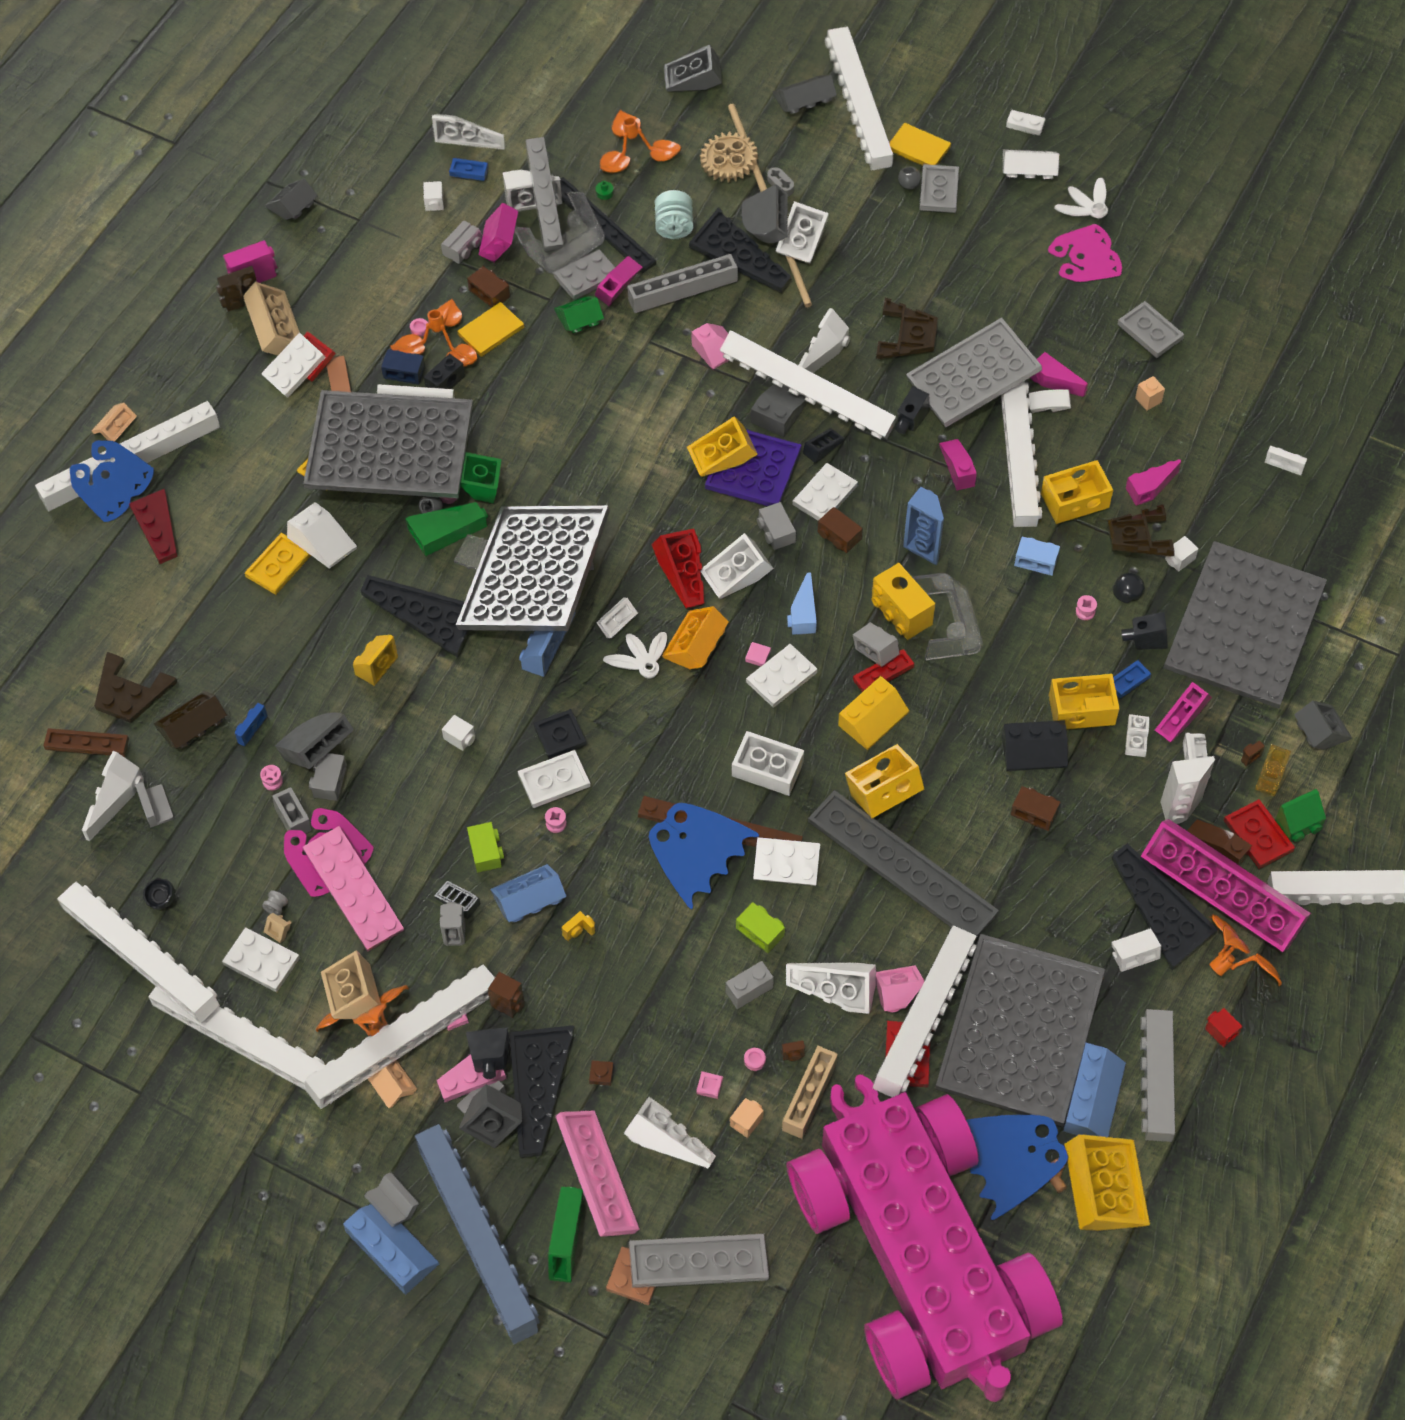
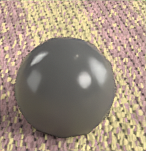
M914 167L901 169L898 176L900 185L906 189L917 187L921 179L919 171Z
M423 496L418 504L421 514L443 509L440 497Z

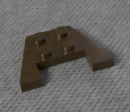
M885 298L882 315L901 317L898 343L878 341L876 359L934 351L938 317L918 309L915 311L906 308L905 304L899 303L898 305L891 302V299Z
M1164 504L1158 505L1157 509L1149 511V509L1141 510V514L1135 516L1127 514L1108 520L1112 549L1174 556L1175 550L1172 539L1151 541L1147 524L1148 522L1166 521Z
M107 652L94 705L98 711L132 723L150 707V704L155 699H160L170 686L173 687L177 683L175 677L162 672L158 674L150 688L116 676L125 663L124 658Z

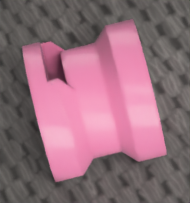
M1089 595L1080 597L1076 607L1077 617L1081 620L1092 619L1096 612L1097 601Z
M268 765L261 770L262 783L267 790H277L282 786L283 777L277 766Z
M550 808L545 814L546 827L553 833L562 832L566 828V814L561 808Z

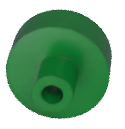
M602 181L596 185V196L599 199L608 200L613 196L614 189L611 183Z

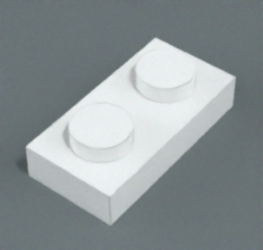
M1011 110L1006 127L1040 136L1045 124V118Z
M1270 446L1265 459L1267 464L1298 475H1302L1307 461L1306 458L1300 455L1292 454Z
M622 598L596 623L607 638H612L638 612L628 598Z

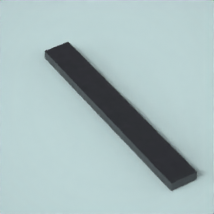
M564 177L560 179L562 201L623 257L629 256L641 265L642 269L640 272L642 274L656 265V259Z

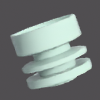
M669 190L657 196L655 200L656 231L659 235L669 239H679L687 236L693 230L692 199L685 192Z

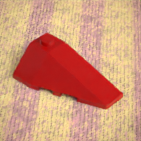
M689 529L661 535L651 544L659 565L686 609L703 605L702 563H700L701 546L695 530Z

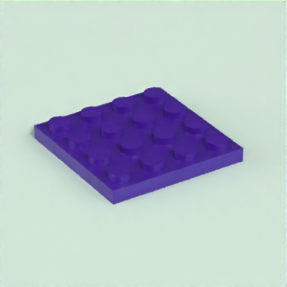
M746 430L758 455L742 465L709 474L705 483V489L765 506L779 503L790 480L802 445Z

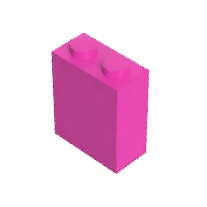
M502 203L486 220L479 250L480 256L495 263L511 246L518 210Z
M265 240L223 255L228 274L252 266L258 283L277 277L275 272L277 264L275 259L272 258L275 257L272 247L267 246Z

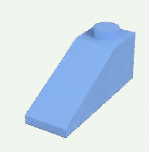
M811 573L806 574L791 606V615H787V625L792 628V635L816 633V614Z

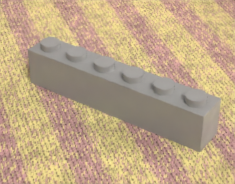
M544 137L527 139L525 147L544 252L562 249L563 242Z
M728 254L627 286L628 301L634 313H638L737 282V265L732 255Z
M1146 1009L1144 1017L1140 1018V1030H1144V1037H1141L1140 1049L1144 1050V1057H1141L1140 1063L1141 1070H1144V1078H1141V1091H1145V1098L1141 1099V1111L1145 1112V1119H1142L1141 1132H1145V1140L1172 1142L1175 1135L1173 1011Z

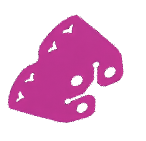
M1093 224L1060 235L1054 239L1048 248L1049 253L1057 257H1064L1069 249V245H1073L1069 253L1071 261L1080 267H1084V270L1065 263L1059 271V275L1063 278L1084 282L1121 275V260L1118 254L1110 249L1111 239L1099 225ZM1061 246L1063 250L1061 252H1057L1055 250V247ZM1082 253L1085 257L1078 259L1077 254ZM1066 269H1072L1074 271L1073 274H1066Z
M323 808L313 811L311 819L313 828L330 830L339 826L362 863L365 864L369 860L373 852L372 844L343 815L337 811ZM325 815L327 822L325 824L319 823V816ZM288 830L284 836V854L295 874L310 896L316 897L329 893L328 888L307 855L302 854L303 846H305L306 834L301 830ZM319 832L313 838H311L308 843L314 841L315 839L321 837L326 833ZM292 837L300 839V843L297 846L291 844L290 840ZM367 849V851L364 852V856H362L361 850ZM317 885L323 887V889L315 891Z

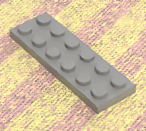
M764 1234L629 1241L632 1288L766 1281L769 1278Z

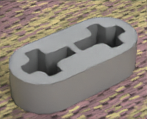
M773 167L768 170V183L771 186L777 184L787 192V197L791 196L794 192L793 181L780 168Z

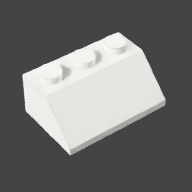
M1003 150V173L1007 174V177H1017V174H1025V178H1035V175H1043L1042 178L1053 179V175L1058 176L1059 153Z

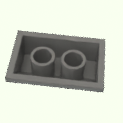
M819 75L772 91L783 112L789 111L790 114L799 112L800 107L806 106V108L816 106L815 102L822 101V103L832 100L831 97L837 95L831 75Z

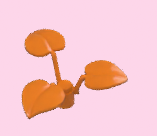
M620 110L613 121L612 131L616 136H624L622 153L610 151L604 154L600 161V169L609 173H616L626 169L630 164V158L625 156L627 138H636L637 134L641 136L648 149L652 150L650 155L656 161H667L680 152L681 146L668 140L655 141L653 146H651L641 131L640 120Z
M453 299L438 309L428 312L429 323L426 324L423 340L418 335L409 334L390 346L391 350L394 351L398 350L421 355L425 351L423 344L426 343L429 329H432L434 332H443L449 348L452 350L449 353L460 360L464 366L471 365L477 361V353L471 346L460 344L454 348L445 330V326H455L462 320V313Z
M1214 914L1210 916L1224 935L1225 946L1210 963L1211 968L1218 975L1222 976L1230 968L1234 970L1236 967L1247 962L1255 961L1277 979L1279 986L1282 984L1275 967L1258 953L1234 964L1236 959L1231 953L1235 948L1240 949L1246 954H1249L1250 950L1229 923Z
M408 985L393 988L379 997L381 1004L372 1007L356 1019H352L354 1024H358L368 1036L377 1034L383 1026L388 1024L383 1012L387 1007L386 1003L396 998L403 990L409 989ZM329 1013L316 1027L317 1033L320 1028L329 1026L339 1019H334L331 1013ZM370 1023L368 1025L369 1029L364 1024Z

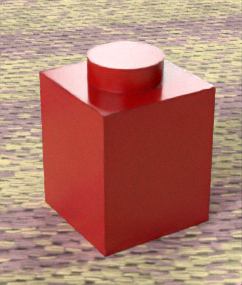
M1223 1008L1219 1012L1214 1011L1209 1015L1205 1028L1224 1048L1239 1035L1242 1025Z

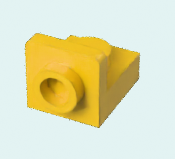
M581 911L561 927L562 936L567 941L572 937H578L583 928L591 936L595 934L594 920L589 915L585 916Z

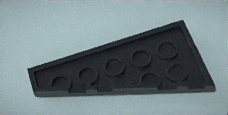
M719 207L689 242L690 248L712 259L731 254L737 265L738 272L780 293L791 282V275L778 263H774L769 258V255L763 252L751 237L741 228H737L733 224V220L729 217L727 218L722 213Z
M367 575L360 590L361 595L458 658L470 631L458 630L456 626L464 601Z
M1128 843L1112 855L1114 865L1147 926L1153 931L1159 941L1161 951L1171 970H1174L1217 933L1218 929Z
M574 1025L509 1032L515 1100L521 1103L522 1122L517 1126L520 1158L542 1156L575 1029Z

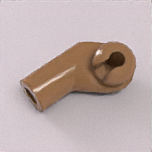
M1056 1158L1051 1163H1055L1059 1158ZM1065 1165L1049 1180L1057 1193H1061L1067 1188L1061 1179Z

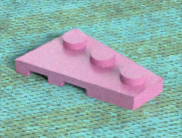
M470 1054L440 1077L437 1083L444 1102L482 1088L486 1084L490 1085L498 1080H505L506 1075L504 1070H496L495 1078L485 1079L483 1072H475Z

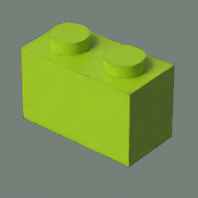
M492 822L467 827L477 873L501 868V859H504L502 847H497L496 841H500L498 830L493 829Z
M753 902L736 919V929L766 953H769L785 936L784 924L778 918L771 917L761 905L757 906Z

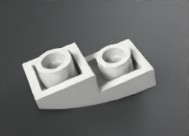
M1045 390L1029 393L1030 410L1032 413L1049 409L1052 412L1071 408L1069 390Z
M1129 714L1125 755L1146 756L1149 717Z

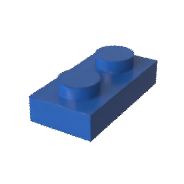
M453 158L449 174L453 177L485 181L488 163Z
M1138 660L1113 677L1116 694L1120 699L1151 677V673Z
M257 703L254 708L249 710L247 718L243 723L237 726L235 736L238 744L245 747L267 718L264 705Z

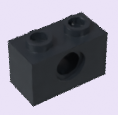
M449 353L424 376L425 388L452 389L465 377L463 363Z

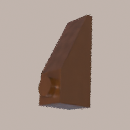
M1198 819L1187 830L1239 866L1248 857L1252 845L1235 833Z

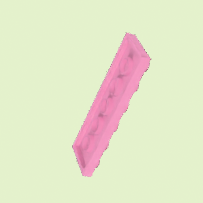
M339 826L303 846L307 857L367 952L404 931V927Z
M595 1111L560 1112L556 1119L600 1237L635 1234L640 1229Z

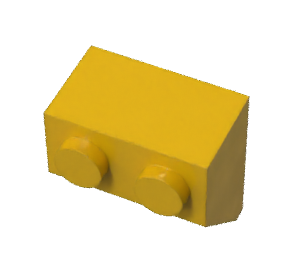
M376 636L373 641L366 645L365 651L360 656H357L353 662L356 676L373 686L377 684L398 658L394 636Z

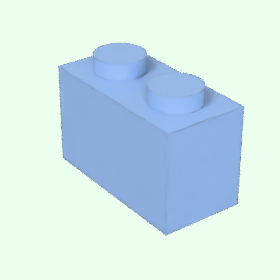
M1022 537L1014 566L1052 576L1060 546L1050 542L1038 541L1034 538Z

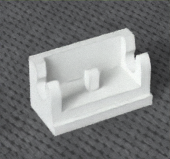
M1185 733L1183 740L1185 760L1207 757L1206 740H1204L1206 739L1205 734Z
M1151 929L1112 942V947L1115 951L1112 954L1121 972L1160 959L1161 945Z

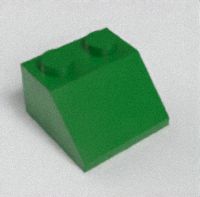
M585 296L554 308L565 330L572 331V333L583 330L582 327L589 325V327L595 326L600 323L599 320L604 319L597 297Z
M465 452L460 486L473 499L494 503L502 459Z
M1314 789L1280 806L1275 821L1291 842H1299L1310 833L1316 834L1323 829L1326 816L1318 790Z

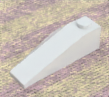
M432 115L435 142L505 149L503 134L456 116Z
M831 308L818 326L820 331L817 338L813 336L809 353L805 352L798 365L812 373L838 355L843 347H847L850 342L849 327Z
M114 751L104 767L102 775L105 776L102 787H97L96 804L90 807L82 828V832L88 841L136 794L135 784L144 781L140 768Z
M787 963L786 985L808 995L813 994L820 997L829 1004L831 1002L841 1006V1009L848 1012L869 1014L876 986V965L864 963Z
M648 1097L624 1134L632 1142L638 1143L643 1147L709 1168L716 1156L698 1138L690 1137L682 1123L677 1125L670 1118L672 1114L666 1108Z

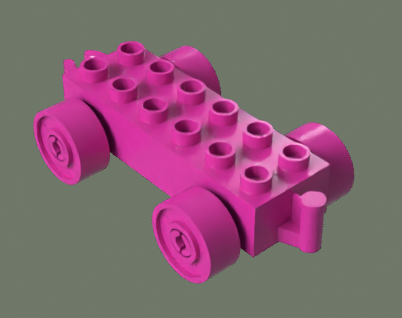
M863 1075L855 1077V1088L864 1095V1102L858 1107H850L844 1101L842 1087L838 1084L834 1085L831 1091L830 1103L838 1121L828 1124L823 1128L822 1147L826 1155L821 1149H816L788 1161L786 1164L787 1173L801 1211L816 1234L850 1220L849 1208L845 1198L847 1196L905 1314L904 1317L900 1311L896 1310L864 1325L865 1336L871 1355L886 1387L892 1396L898 1400L929 1386L931 1379L925 1360L927 1359L941 1389L969 1378L984 1392L988 1400L993 1402L1001 1400L1011 1378L1010 1371L1001 1366V1363L1024 1353L1029 1340L1062 1326L1063 1319L1052 1284L1041 1264L1031 1253H1025L996 1267L994 1266L949 1178L978 1164L975 1141L963 1113L953 1098L947 1094L915 1108L911 1104L906 1092L880 1102L877 1090L873 1089V1082Z

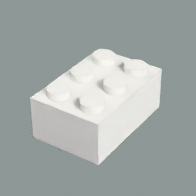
M746 731L732 763V777L790 796L804 763V750Z

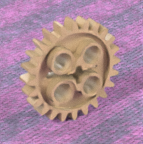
M731 132L727 136L721 133L720 138L715 135V140L709 139V144H704L705 149H701L700 159L704 172H708L709 177L713 175L714 180L719 177L720 182L724 179L730 182L731 178L737 181V177L744 179L743 174L750 175L749 170L754 171V165H757L758 153L754 141L751 142L750 137L745 139L744 134L739 137L738 132L734 136L731 135Z

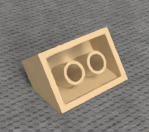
M357 950L321 971L331 1015L334 1019H356L362 1013L381 1004L371 966Z

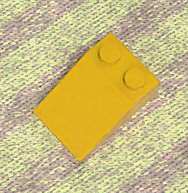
M735 416L687 446L701 477L742 465L758 455L745 426Z

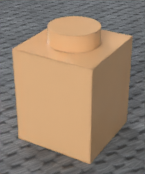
M1153 376L1138 384L1135 398L1146 410H1149L1162 403L1165 388Z
M745 1098L730 1117V1126L748 1138L763 1119L762 1106L754 1100L749 1101Z

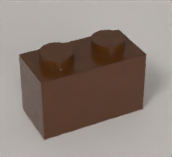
M484 266L467 278L469 291L491 308L510 298L508 283L498 278L492 270H488Z
M833 506L818 520L817 532L824 539L827 538L837 549L848 553L862 540L863 528Z
M1022 786L1012 805L1010 815L1049 831L1058 813L1060 801H1057L1052 796L1040 794L1033 788Z
M498 972L488 987L491 1007L513 1018L516 1012L519 1013L523 1009L525 1004L522 985L509 976Z

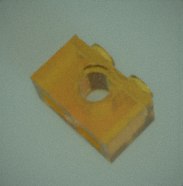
M1271 744L1255 788L1256 790L1275 796L1291 753L1290 750Z

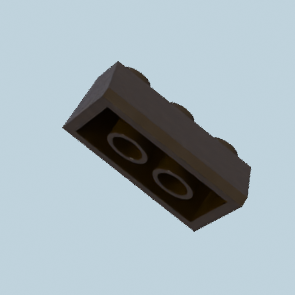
M203 691L153 724L170 746L175 749H181L187 746L192 738L204 735L207 732V728L222 723L223 718L227 714L215 695Z

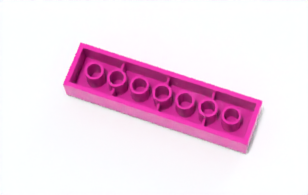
M1170 819L1162 821L1141 855L1142 858L1282 952L1290 947L1311 915L1310 912Z

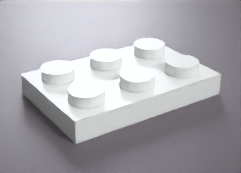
M299 333L261 374L288 398L326 357Z
M826 463L793 500V506L819 520L833 506L838 509L858 486V481Z
M789 644L748 676L746 683L774 708L817 674L818 669Z
M575 750L518 771V776L533 808L590 787L589 779Z
M757 838L753 879L816 886L820 843Z
M245 927L222 963L224 966L278 992L299 961L300 956Z

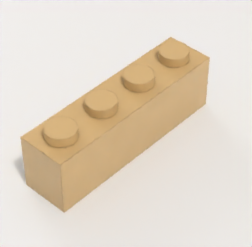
M817 1046L783 1119L782 1131L803 1139L837 1065V1053Z

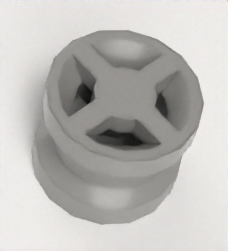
M272 890L268 894V900L263 902L262 908L270 914L274 913L279 916L282 913V907L287 905L288 899L283 894Z

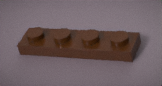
M48 728L43 746L45 750L111 755L114 751L125 757L129 737L122 734Z

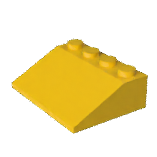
M1079 1134L1064 1144L1068 1154L1067 1162L1079 1229L1101 1231L1150 1225L1134 1140Z

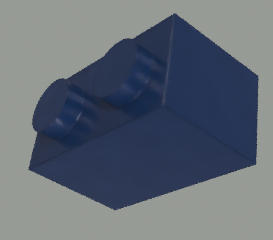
M387 349L381 366L383 378L419 385L425 370L424 356Z

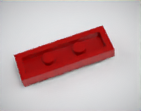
M902 649L899 651L900 654L882 667L876 663L854 675L853 681L863 692L880 676L888 682L914 668V662L905 650Z

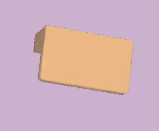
M125 403L117 404L95 426L92 432L94 434L101 433L108 441H115L137 416Z
M397 1060L368 1078L388 1108H392L400 1097L412 1095L417 1090Z

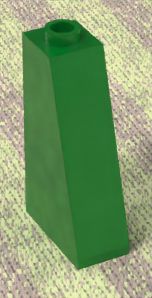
M477 502L409 516L406 518L408 531L426 557L486 528L488 515L484 508H480Z
M561 1186L548 1252L549 1280L570 1283L572 1281L583 1208V1189Z

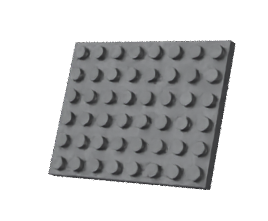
M321 390L303 482L304 488L459 498L473 400Z
M501 507L457 620L456 626L458 630L568 631L610 513L609 507Z
M1214 541L1164 664V669L1279 709L1327 579Z
M980 934L935 1089L1022 1115L1049 1117L1056 1125L1063 1127L1105 969Z

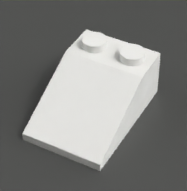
M515 170L504 172L503 180L507 205L518 211L535 209L536 203L530 171ZM551 175L556 205L562 204L560 177Z
M794 202L788 217V237L779 241L776 252L810 264L826 227L828 213Z
M316 502L287 522V538L329 569L357 549L355 543L333 516Z
M744 533L702 568L701 573L718 598L722 599L759 581L774 568L756 543Z

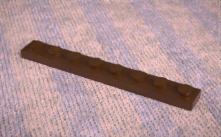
M644 796L638 811V817L661 823L666 819L667 812L675 804ZM682 810L677 811L674 815L675 821L678 823L685 822L687 813ZM729 818L759 834L758 837H746L743 839L742 844L757 848V838L803 841V836Z

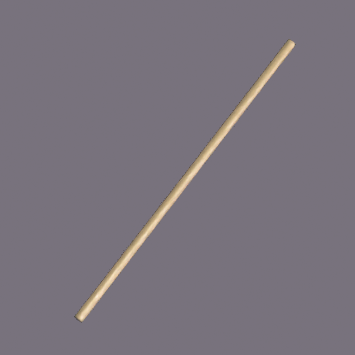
M730 104L728 109L739 137L744 134L746 139L747 135L734 104ZM758 164L754 165L753 173L762 192L767 187ZM786 256L804 305L807 308L811 307L812 302L794 258Z

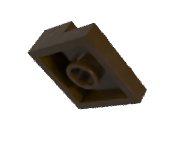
M252 266L217 278L219 285L216 286V289L221 297L219 301L222 308H226L229 312L245 306L243 295L257 282Z

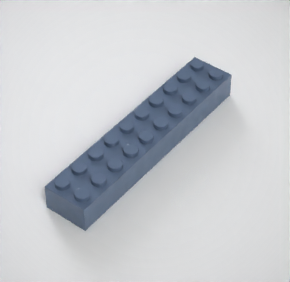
M438 1124L415 1135L419 1152L513 1345L538 1333L537 1324L540 1323L538 1313L533 1303L529 1305L528 1293L523 1283L520 1284L515 1266L513 1264L509 1265L510 1261L507 1250L503 1244L501 1245L495 1226L491 1225L489 1214L485 1206L481 1205L475 1186L472 1187L470 1176L460 1162L461 1158L458 1151L452 1146V1140L446 1129L442 1131Z

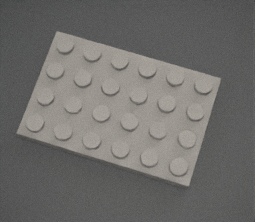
M1000 318L907 373L906 376L913 386L929 393L931 410L942 424L947 427L1042 371V365L1003 318Z

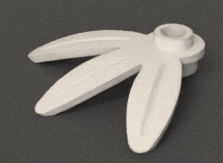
M1098 178L1095 183L1094 202L1081 191L1071 186L1068 187V192L1072 199L1081 207L1060 204L1055 206L1056 210L1067 215L1104 217L1108 213V208L1105 205L1106 186L1104 180Z
M660 632L653 639L649 653H647L645 646L636 636L627 634V645L636 658L621 654L608 655L603 658V661L611 666L639 670L643 677L651 679L659 672V665L656 661L665 649L667 634ZM651 666L653 668L648 670L645 667Z

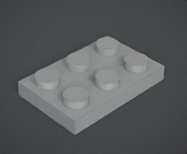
M923 164L920 210L956 213L959 167Z
M599 249L555 271L554 278L570 297L576 300L596 290L597 286L615 267Z
M1146 301L1118 320V325L1156 358L1184 338V334Z

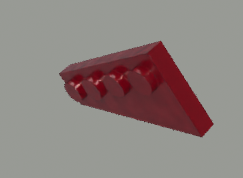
M165 488L129 503L159 564L178 557Z

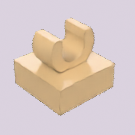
M272 913L267 917L264 933L281 943L285 940L287 931L290 930L291 921L287 922L283 920L282 915L277 916Z

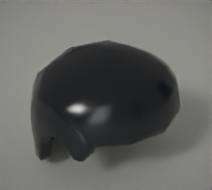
M1133 573L1122 574L1117 578L1113 586V594L1124 603H1129L1135 599L1139 600L1145 591L1144 581L1139 575Z
M157 877L144 888L143 899L149 907L162 910L172 904L175 900L176 892L173 884L168 879Z

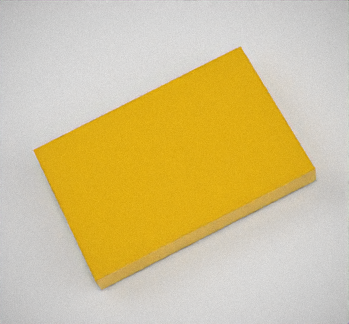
M907 123L902 125L889 143L893 153L922 166L923 164L938 165L951 148L950 142Z
M500 302L458 330V335L482 357L522 330L524 323Z
M280 533L244 574L251 581L277 595L311 555L288 539L285 534Z

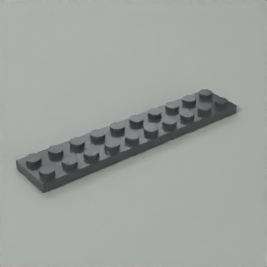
M835 790L808 818L810 824L951 928L954 925L976 935L977 939L998 915V909Z

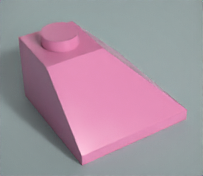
M706 323L692 331V346L714 370L729 361L723 357L724 354L720 351L728 336V332L722 326Z
M916 965L876 972V986L884 1011L897 1012L902 1008H906L924 984V979Z

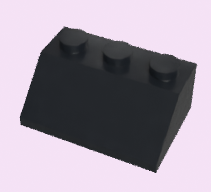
M1065 720L1007 723L1003 725L1002 743L1006 771L1068 767V740Z

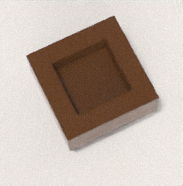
M1260 740L1255 744L1247 745L1243 750L1241 762L1247 767L1262 756L1265 745Z
M804 1041L782 1044L783 1060L797 1061L801 1057H805Z
M591 1060L589 1084L611 1086L613 1062Z

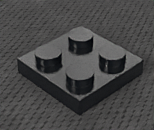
M571 709L533 723L548 759L586 746V740Z

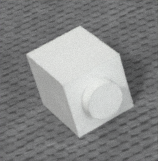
M442 181L424 182L426 211L444 210Z
M1186 536L1173 544L1175 555L1165 557L1167 563L1178 572L1196 559L1199 549Z
M453 715L442 728L444 740L462 751L467 746L472 745L475 740L474 726L456 715Z

